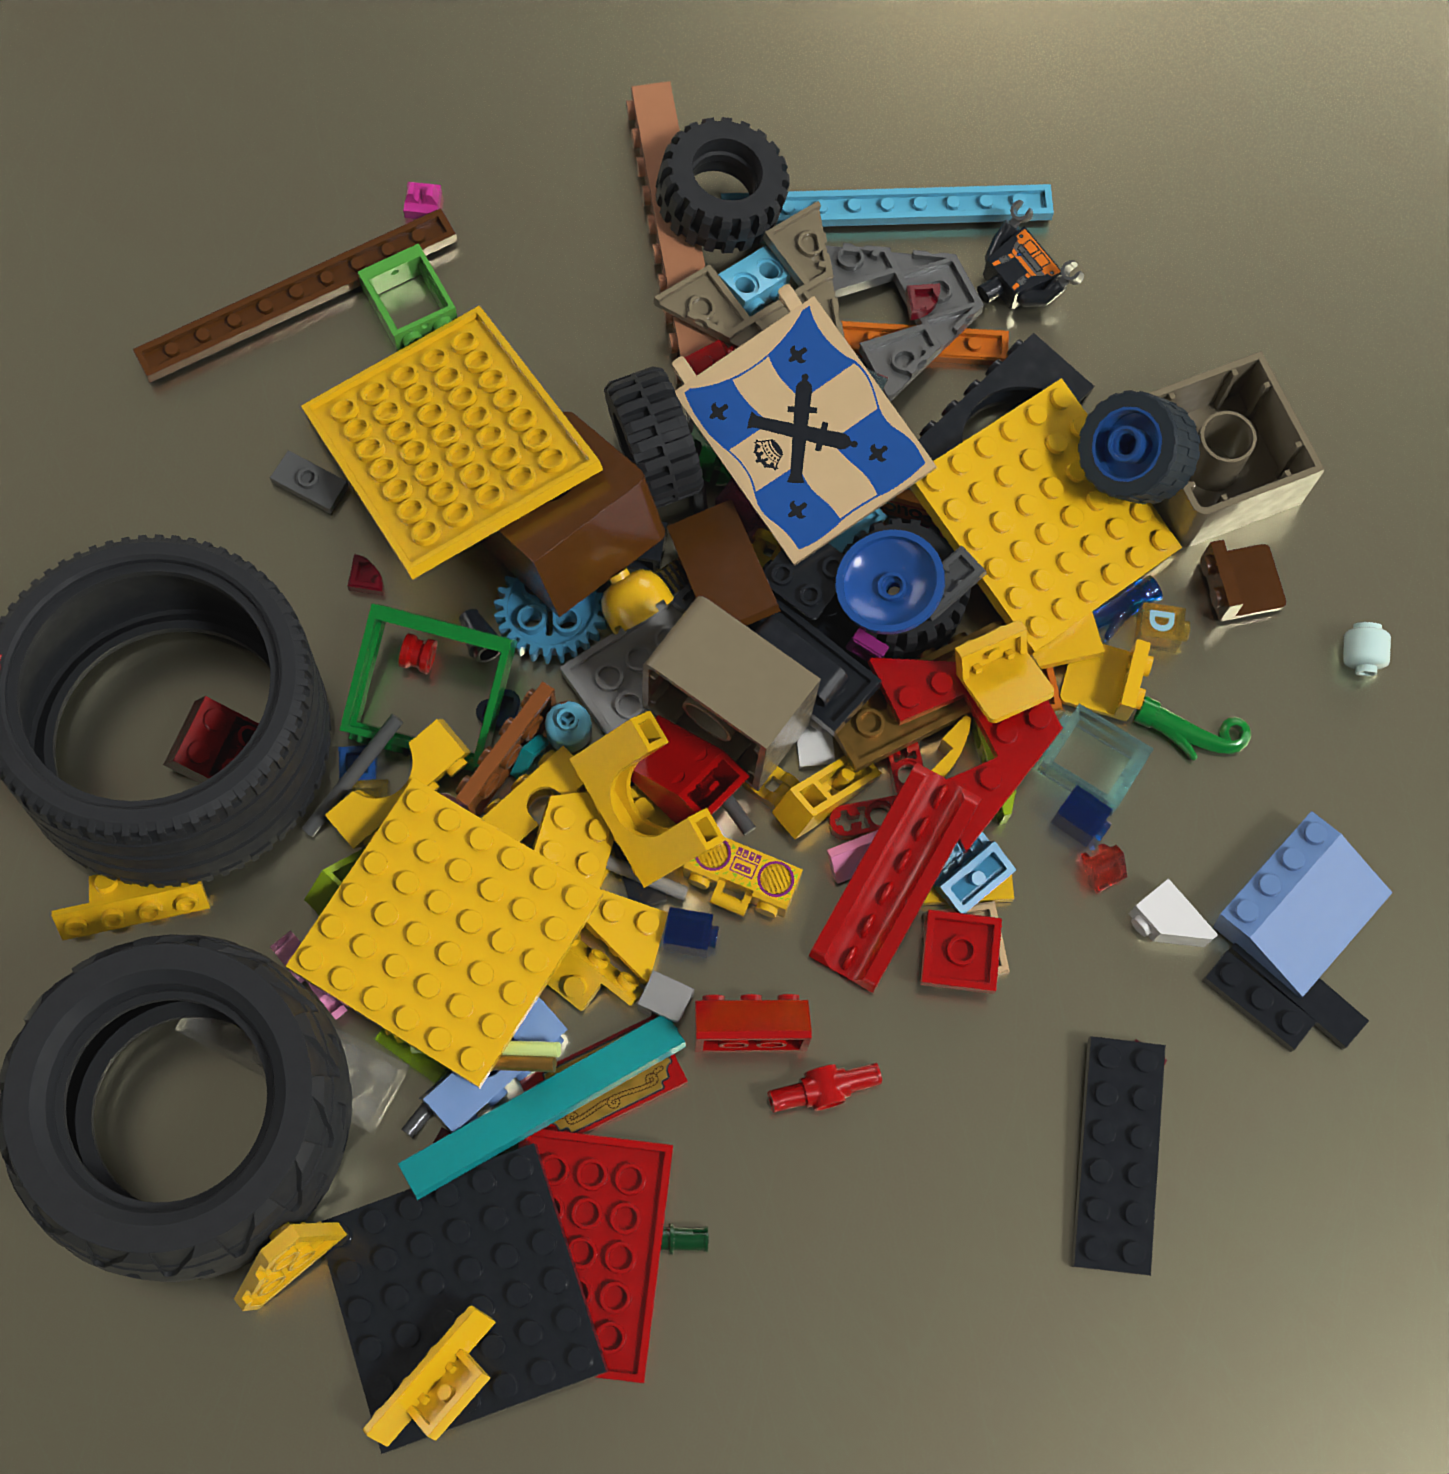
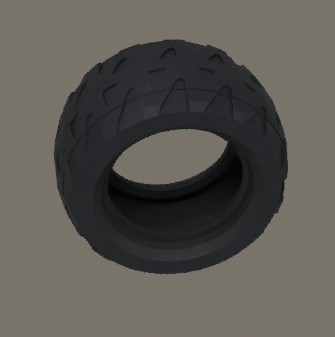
M169 934L150 936L111 947L89 957L74 966L71 974L56 982L39 997L23 1020L26 1024L13 1040L10 1049L5 1055L0 1072V1151L15 1192L31 1217L50 1238L82 1261L107 1272L141 1280L181 1282L216 1277L251 1263L256 1259L259 1251L271 1241L269 1236L274 1230L286 1223L300 1224L308 1219L329 1190L340 1167L351 1125L352 1089L345 1051L335 1027L313 995L285 968L253 949L240 946L235 942L203 935ZM202 1017L213 1018L236 1025L244 1030L254 1044L266 1077L267 1103L265 1116L254 1145L241 1164L229 1176L207 1191L183 1200L171 1202H145L137 1199L123 1189L110 1174L101 1158L96 1143L94 1109L97 1094L107 1070L119 1053L130 1042L160 1024L177 1019Z

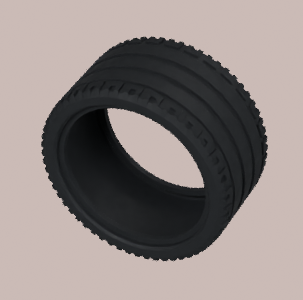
M155 534L154 538L138 535V539L132 540L130 537L121 538L120 542L114 543L113 540L106 541L104 546L98 548L96 545L88 547L89 551L82 554L79 551L73 554L74 558L65 561V559L58 562V567L53 570L49 568L43 572L45 576L40 580L34 579L30 583L32 587L27 591L23 590L18 595L20 599L16 603L12 602L7 608L8 614L0 618V654L2 655L0 659L1 780L48 840L86 869L89 867L94 873L106 876L114 881L120 878L125 884H139L142 887H148L149 884H154L157 888H165V886L169 885L179 887L181 883L188 882L192 885L202 880L208 882L214 880V876L219 874L226 876L230 874L229 871L236 868L238 870L244 868V863L249 860L256 861L260 858V854L273 849V843L277 840L281 842L286 837L285 834L289 829L293 830L297 825V818L299 816L303 817L306 813L307 806L315 798L314 790H319L322 776H324L326 771L324 761L329 759V748L331 746V735L329 732L331 731V720L326 690L306 634L292 606L273 581H270L261 570L257 571L252 563L244 561L236 553L230 555L228 550L221 546L216 548L212 543L206 541L201 544L195 538L190 537L187 540H183L180 536L172 535L171 538H165L160 534ZM199 632L216 635L245 647L270 668L268 700L256 731L241 752L225 768L201 784L181 793L163 798L125 801L98 797L83 792L59 778L56 767L55 746L58 725L63 710L71 694L86 674L104 658L125 645L158 634Z

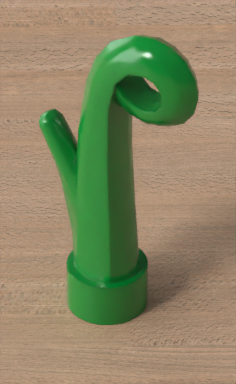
M1146 695L1141 709L1136 710L1133 718L1134 722L1147 728L1152 727L1163 733L1176 743L1192 761H1195L1198 757L1191 744L1217 753L1231 754L1241 751L1248 745L1251 739L1250 727L1241 718H1227L1223 721L1219 736L1162 707L1161 702ZM1232 727L1236 728L1239 732V738L1233 741L1229 735V729Z

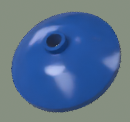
M883 530L862 538L844 555L836 575V593L845 614L859 627L877 634L903 633L925 622L938 607L945 588V572L936 550L922 537L904 530ZM892 587H899V588H900V590H899V592H898L897 594H895V595H890V594H888V591H889L890 588H892Z

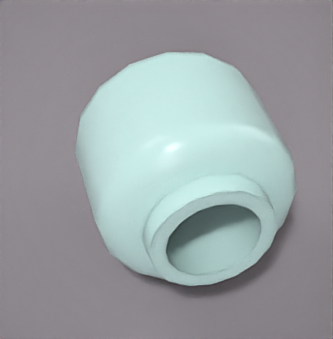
M1355 623L1353 629L1348 630L1344 634V664L1355 669L1356 675H1377L1378 669H1382L1390 663L1391 636L1389 632L1382 629V625L1379 623Z

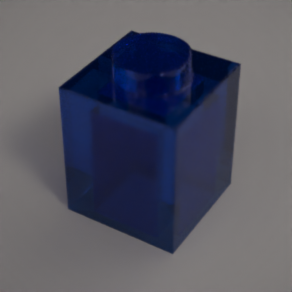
M1076 785L1051 823L1087 847L1093 838L1100 842L1112 825L1106 819L1113 809Z
M669 907L663 951L707 958L708 947L716 949L719 926L712 925L714 914Z

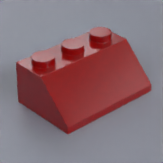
M714 994L702 996V1001H695V1052L808 1050L812 1039L808 1000H800L799 995L782 994L777 996V1000H762V995L746 994L741 995L740 1000H725V996Z

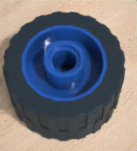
M1128 390L1123 393L1110 395L1106 400L1098 403L1095 406L1096 408L1089 413L1079 435V463L1081 469L1085 472L1087 480L1101 493L1138 504H1155L1175 496L1180 489H1183L1188 484L1190 477L1194 475L1196 464L1200 457V437L1197 434V427L1194 421L1176 403L1143 391Z

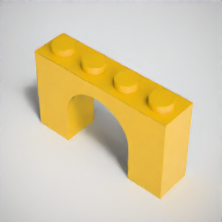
M650 710L629 719L569 759L576 770L578 778L583 782L593 799L596 809L601 813L611 830L615 842L620 846L629 861L633 873L638 877L644 888L726 840L708 808L697 812L675 826L663 827L647 820L636 807L630 786L634 768L642 759L669 743Z

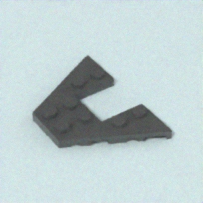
M843 243V247L826 245L834 276L832 281L835 298L894 281L907 305L905 294L907 285L940 283V294L936 307L928 315L916 319V326L860 343L859 352L871 376L890 402L982 313L984 304L956 254H931L920 250H913L912 254L891 252L890 247L871 245L857 247L851 243Z

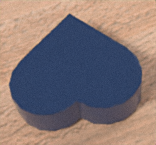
M505 689L495 727L496 731L501 730L508 718L512 717L515 719L521 710V701L515 691ZM488 699L481 701L476 708L477 720L481 726Z

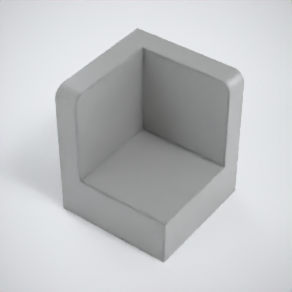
M653 970L637 1004L638 1011L648 1016H652L655 1013L670 1021L679 1023L688 1003L692 1001L694 988Z

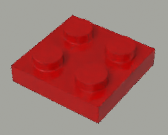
M928 909L920 985L995 994L997 990L1002 918Z

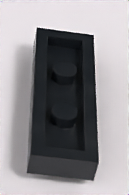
M1228 950L1223 953L1202 980L1290 1052L1297 1048L1316 1023L1313 1018Z

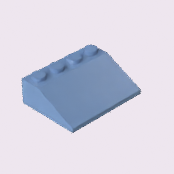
M1311 811L1221 912L1213 928L1233 944L1236 942L1302 999L1389 898L1392 891L1340 832Z

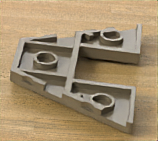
M817 201L765 231L763 240L799 286L794 291L802 304L815 296L844 337L842 322L839 320L838 314L840 310L838 298H835L832 281L834 276L830 255L827 253L826 248L827 238L826 233L823 231L820 215L821 205ZM710 264L656 295L653 301L655 306L736 349L789 313L780 300H777L750 317Z

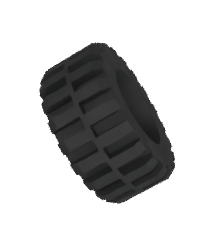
M713 117L702 119L700 125L697 122H693L685 126L684 131H679L673 136L671 144L667 145L656 181L655 187L657 191L655 196L657 205L661 207L660 214L666 223L671 222L670 229L678 237L682 234L686 237L685 242L692 246H695V244L704 247V251L713 252L714 249H719L723 254L733 253L734 248H738L739 251L751 249L753 243L755 245L760 244L763 241L764 232L776 226L788 195L787 190L790 185V176L786 172L788 166L785 158L778 156L780 149L773 141L769 143L766 140L767 135L760 129L757 131L751 129L750 124L741 121L739 124L732 122V118L722 117L721 121H715ZM707 171H719L729 174L745 186L750 196L734 201L716 198L707 193L698 184L694 176Z
M652 366L609 381L604 388V393L620 449L624 456L642 470L656 508L698 494L704 487L699 457L680 401L664 369Z
M890 518L889 525L884 526L881 521L870 525L869 533L865 530L858 532L854 536L853 542L847 544L842 553L845 555L862 538L883 530H904L922 537L933 546L941 562L955 551L946 538L939 535L940 530L938 527L931 524L928 529L920 526L921 520L912 518L910 523H902L901 518ZM971 589L933 622L928 618L919 626L898 634H877L859 627L845 614L837 595L835 599L838 616L842 618L841 627L845 633L850 635L852 632L855 633L858 628H861L889 646L887 653H892L891 658L902 659L904 654L910 653L911 658L914 659L925 649L935 647L936 650L939 649L943 640L949 641L954 635L968 604Z

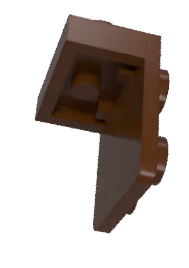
M1224 540L1209 543L1200 558L1202 572L1206 576L1209 585L1211 602L1216 609L1219 622L1278 611L1284 608L1286 605L1285 594L1268 545L1259 544L1227 551Z

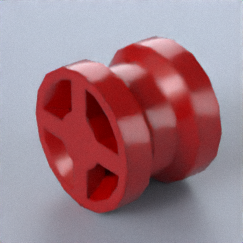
M408 633L401 646L399 667L408 669L412 666L418 668L419 672L428 674L435 660L437 640L428 638L423 641L418 639L417 635Z

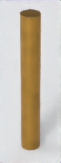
M501 1055L492 1070L555 1072L557 1061L556 1057Z

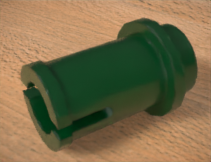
M669 1223L668 1227H663L661 1251H668L669 1255H673L674 1251L708 1252V1226L674 1227L673 1223Z

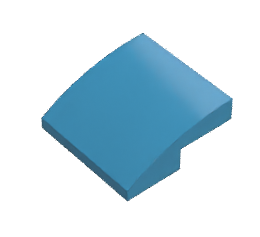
M982 832L967 853L963 854L957 843L933 888L957 913L965 914L1013 874L1016 868L995 841H989Z

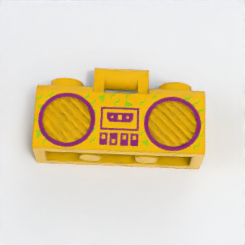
M724 837L725 841L684 865L683 876L688 877L687 881L690 884L707 890L709 886L715 889L710 903L743 917L749 904L755 905V910L767 917L775 918L776 915L785 917L803 872L801 868ZM724 888L743 895V900L724 893Z

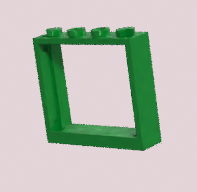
M371 603L339 730L350 733L349 739L368 744L381 728L361 722L386 622L498 651L501 653L475 752L471 751L464 758L468 764L463 769L474 772V768L480 766L477 764L480 755L488 746H491L517 640ZM396 732L384 749L404 753L406 748L410 749L409 742L416 736Z

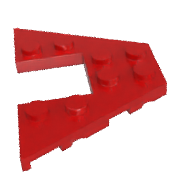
M872 657L869 659L868 665L872 673L882 680L880 689L899 726L964 698L994 756V759L948 778L949 781L982 798L958 841L963 854L967 853L1026 775L1057 738L1063 727L1048 700L998 723L989 722L957 677L956 662Z

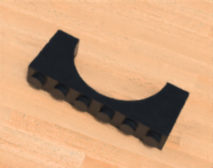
M1033 333L1024 342L1021 339L1017 340L1006 354L1008 357L1003 362L997 359L985 373L986 377L981 382L978 379L974 380L964 391L963 395L965 397L958 402L955 399L951 401L941 414L943 417L937 423L931 420L919 434L921 438L918 441L934 461L963 442L965 424L984 409L1000 404H1022L1061 378L1082 406L1095 386Z

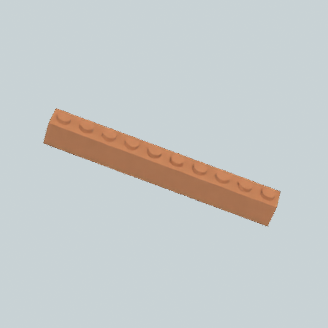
M670 81L631 86L632 100L626 101L628 120H634L636 128L631 129L633 148H640L641 157H636L639 178L645 177L646 185L642 186L644 206H650L651 214L647 215L649 235L656 236L657 241L656 244H652L654 263L661 264L662 273L657 274L660 293L705 267L702 246L688 244L685 242L686 237L682 234L678 237L670 229L671 222L666 223L660 214L661 207L656 202L657 188L655 186L667 145L671 144L673 136L680 131ZM663 310L665 323H672L673 333H668L671 354L677 353L678 357H686L719 340ZM675 373L676 383L681 384L682 381Z

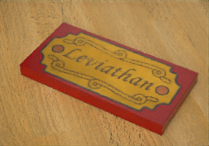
M654 1014L557 1061L555 1072H535L519 1081L523 1091L525 1092L650 1022L657 1018ZM675 1054L543 1129L586 1134L687 1084L688 1080Z

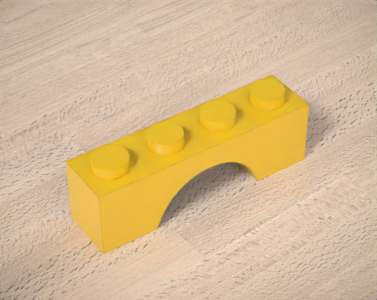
M436 719L409 742L413 759L412 770L407 782L399 791L388 797L373 796L362 790L352 791L325 814L353 849L368 845L412 778L437 791L440 788L436 783L446 774L453 777L468 764L464 758L471 751L444 719Z

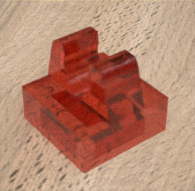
M1102 843L1098 845L1099 854L1090 857L1085 852L1081 855L1088 883L1096 894L1128 877L1124 852L1117 845L1109 847Z

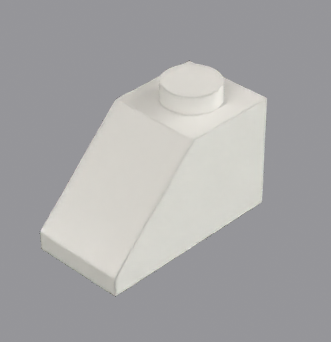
M1169 878L1128 913L1132 917L1131 923L1137 932L1144 937L1148 936L1153 942L1205 947L1218 936L1215 930Z

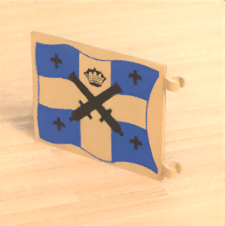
M785 284L778 290L780 302L789 311L784 317L697 376L683 356L675 359L672 362L674 372L684 384L675 390L680 404L795 566L937 469V466L815 296L802 304L791 285Z

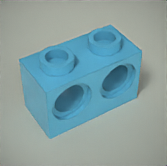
M766 246L718 274L750 317L761 311L772 301L776 302L779 300V288L788 284L791 278L778 258Z

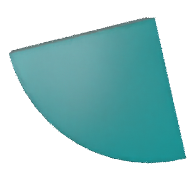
M538 734L522 747L511 770V776L518 779L523 774L528 775L532 771L530 767L535 757L538 755L542 756L549 745L547 738Z

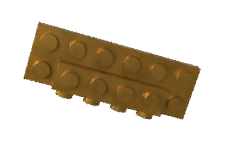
M1001 618L969 635L966 632L959 633L947 642V646L938 650L935 647L929 648L920 653L916 659L956 662V647L968 640L976 639L992 632L999 626L1006 625V623ZM1031 654L1030 656L1032 657V659L1035 661V663H1036L1037 666L1039 667V665H1038V663L1036 662L1035 658H1034L1033 655ZM879 688L834 737L856 773L960 721L965 714L970 716L972 713L965 699L962 698L899 726Z

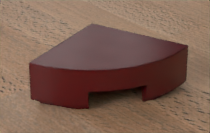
M940 283L906 286L905 294L910 320L922 318L933 311L938 303Z
M354 554L347 585L348 590L384 596V583L378 569L364 556Z

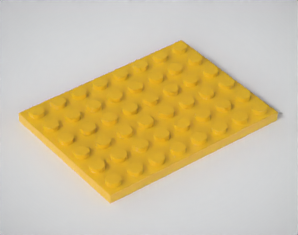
M480 305L301 405L307 418L412 580L603 470L597 456Z

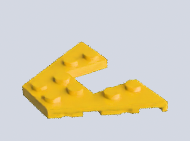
M636 785L631 786L633 801L647 820L663 827L676 825ZM588 791L551 796L547 801L533 850L603 892L604 896L586 922L585 927L597 939H601L608 946L609 951L615 957L618 956L637 975L641 984H647L652 973L668 912L600 889L614 842L611 830L601 813L596 809Z

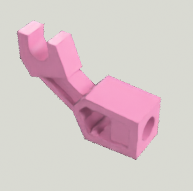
M290 930L271 945L270 948L286 966L301 942ZM289 970L300 983L306 981ZM306 981L335 1020L348 1011L340 1001Z

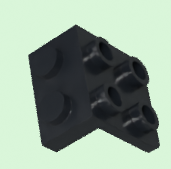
M827 543L794 566L781 548V551L774 560H769L762 569L774 595L777 594L809 619L816 620L837 595L836 575L844 554Z

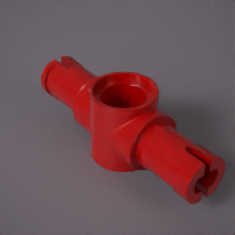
M877 1063L845 1070L843 1067L837 1069L836 1064L821 1066L805 1072L804 1077L799 1079V1083L769 1090L767 1092L768 1101L773 1113L804 1105L806 1108L813 1107L814 1111L824 1110L845 1103L846 1098L851 1097L853 1092L882 1084V1075Z

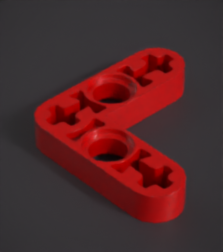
M918 742L904 748L906 758L899 760L901 756L900 751L886 757L894 796L845 804L836 807L832 811L829 818V830L835 838L841 841L854 840L880 828L881 825H877L872 821L870 813L875 808L890 810L904 785L898 778V771L905 767L913 769L916 763L923 766ZM859 811H864L866 828H861L862 821L852 823L849 831H844L842 825H836L841 815H846L848 820H856L860 817Z

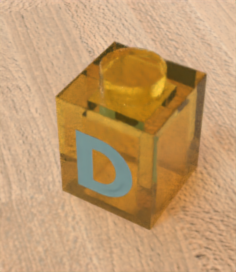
M1144 602L1136 615L1134 644L1139 639L1150 642V650L1176 653L1182 642H1187L1190 633V621H1185L1186 608Z

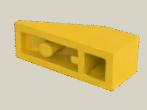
M843 756L790 788L772 811V814L796 840L827 819L836 807L845 805L878 779L882 772L875 764H872L855 773L846 756Z

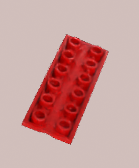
M916 763L811 949L809 957L874 993L982 798Z

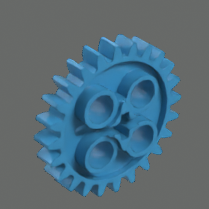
M505 576L504 579L508 588L498 587L497 589L501 599L494 601L496 611H498L494 616L496 623L500 624L498 627L500 635L517 640L516 649L519 656H522L529 650L532 662L541 654L544 656L546 664L550 663L552 655H557L560 663H564L565 653L569 652L575 658L578 656L577 648L581 647L584 650L590 648L589 639L600 641L597 629H607L606 620L601 608V599L605 591L604 584L561 617H558L553 612V633L551 636H547L550 624L547 612H550L551 609L536 595L529 594L531 591L517 577ZM531 620L540 621L534 627L525 626ZM566 622L575 623L570 629L561 628L562 624Z

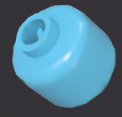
M573 701L559 702L551 707L546 714L544 724L547 740L557 750L564 746L570 753L577 752L584 748L591 739V717L586 708L579 703Z

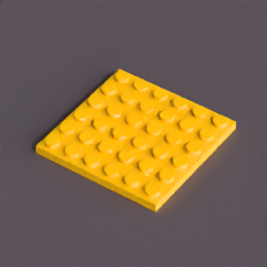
M1062 378L934 460L933 462L937 469L909 487L953 550L956 551L962 545L986 570L987 574L977 584L1006 625L1020 619L1027 628V651L1029 655L1039 650L1182 548L1151 503L1138 504L1108 496V494L1098 491L1087 480L1085 472L1081 469L1079 463L1078 444L1080 441V431L1086 422L1085 419L1088 414Z
M412 778L285 967L480 1089L604 894L601 890L417 779Z

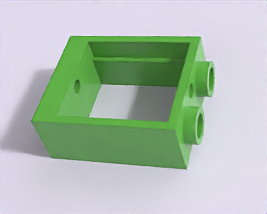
M419 243L358 271L362 290L397 351L457 318L456 307ZM421 275L440 310L397 329L378 294Z

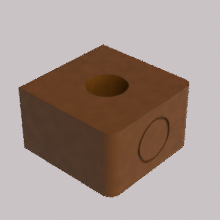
M568 411L563 412V414L597 456L603 470L480 541L497 560L558 617H561L610 580V578L660 542L665 536V528L642 470L577 415Z

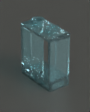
M1079 703L1073 714L1066 710L1059 722L1063 729L1055 742L1048 747L1040 758L1043 761L1037 772L1111 817L1154 749ZM1075 727L1080 728L1129 758V761L1108 794L1054 762Z

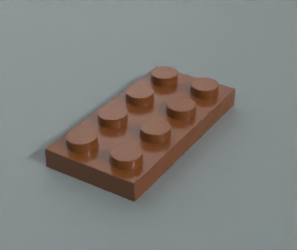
M542 681L536 690L532 688L527 692L520 705L522 707L521 711L515 719L510 717L506 720L499 732L500 739L494 747L488 746L480 755L477 762L480 766L472 776L466 775L459 783L455 792L458 794L456 796L458 805L481 817L486 807L492 802L511 776V770L522 747L535 736L544 732L546 714L551 707L557 704L554 688Z

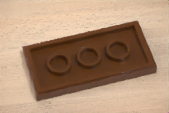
M732 499L667 526L696 598L698 596L707 598L745 626L781 611Z

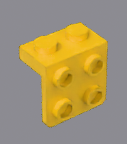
M1020 619L1010 624L999 626L994 631L976 639L968 640L955 648L957 677L991 723H998L1054 696L1053 686L1027 651V628Z
M1137 639L1130 651L1103 644L1105 651L1103 656L1067 664L1060 691L1061 702L1065 705L1127 722L1134 709L1140 710L1144 701L1146 689L1140 687L1143 676L1148 677L1152 668L1154 657L1148 655L1151 643Z

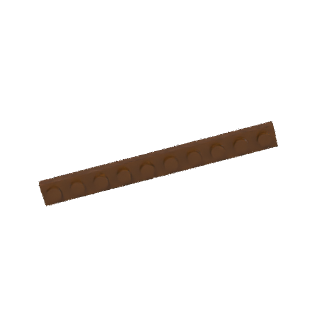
M440 208L138 346L133 351L151 383L361 286L358 271L418 243L424 254L428 255L456 242V233Z

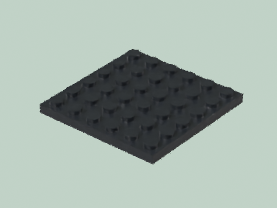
M533 1143L489 1159L418 1200L412 1190L408 1189L321 1221L322 1223L339 1222L347 1234L328 1250L325 1256L371 1418L376 1410L382 1407L398 1389L403 1379L409 1376L425 1358L430 1348L437 1344L452 1327L457 1317L464 1313L471 1305L490 1316L496 1322L469 1353L490 1379L444 1432L609 1372L537 1144ZM411 1419L388 1447L379 1442L378 1444L381 1454H386L429 1437Z

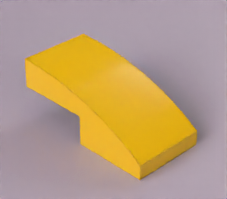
M967 714L942 738L938 750L945 757L931 771L946 779L955 767L968 737L971 718Z

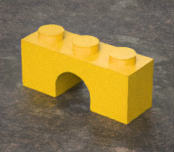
M564 746L556 752L554 750L547 752L538 762L539 767L532 774L520 776L511 786L512 791L504 799L497 798L484 810L485 815L482 819L528 846L536 839L539 824L529 814L530 807L536 800L554 795L587 792L585 785L578 778L576 770L569 760L573 755Z

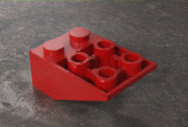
M204 696L194 701L163 765L196 782L202 783L225 768L241 752L256 731L259 723Z
M658 715L655 719L669 743L642 759L634 768L631 781L676 825L705 808H708L710 814L713 815L750 776L722 749Z

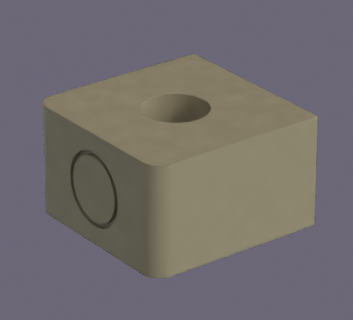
M1262 351L1149 392L1152 395L1172 401L1178 407L1183 408L1188 413L1190 419L1194 421L1197 427V434L1200 437V457L1196 464V471L1188 480V484L1183 489H1180L1172 498L1155 503L1163 521L1182 547L1196 545L1302 504L1325 470ZM1208 447L1223 451L1230 459L1217 456Z
M698 596L643 664L642 705L647 711L650 710L655 718L660 715L725 751L750 776L745 782L759 791L808 727L821 679L703 596Z

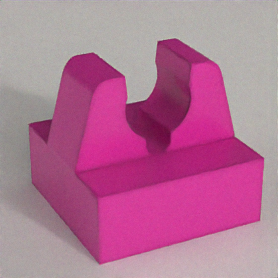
M408 182L403 209L404 217L418 219L440 209L441 185Z

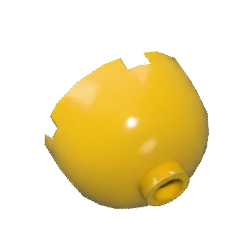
M626 567L610 578L611 585L603 592L601 608L606 622L616 635L621 627L624 631L629 630L659 611L656 604L664 600L668 605L674 599V596L664 581L655 573L644 569L629 572Z

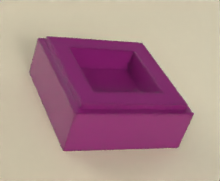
M858 628L849 639L845 648L868 663L872 657L883 658L889 646L861 628Z

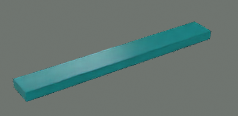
M658 1016L398 1163V1166L418 1200L686 1047L685 1040L672 1021Z

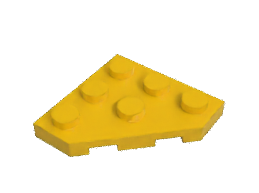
M319 1221L317 1223L283 1224L270 1234L269 1238L271 1241L259 1251L234 1300L242 1311L260 1309L347 1235L339 1222L322 1223Z

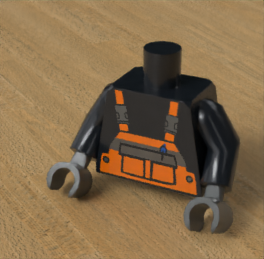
M1022 200L1015 201L1010 209L1011 220H1005L992 238L986 252V265L983 272L986 281L977 287L979 297L986 304L1000 297L1008 308L1011 309L1020 306L1045 307L1065 292L1069 283L1078 285L1084 280V273L1081 271L1069 277L1070 272L1078 266V263L1074 260H1069L1060 269L1025 226L1019 229L1020 223L1029 222L1033 217V210L1031 208L1027 210L1024 216L1018 217V210L1024 203Z

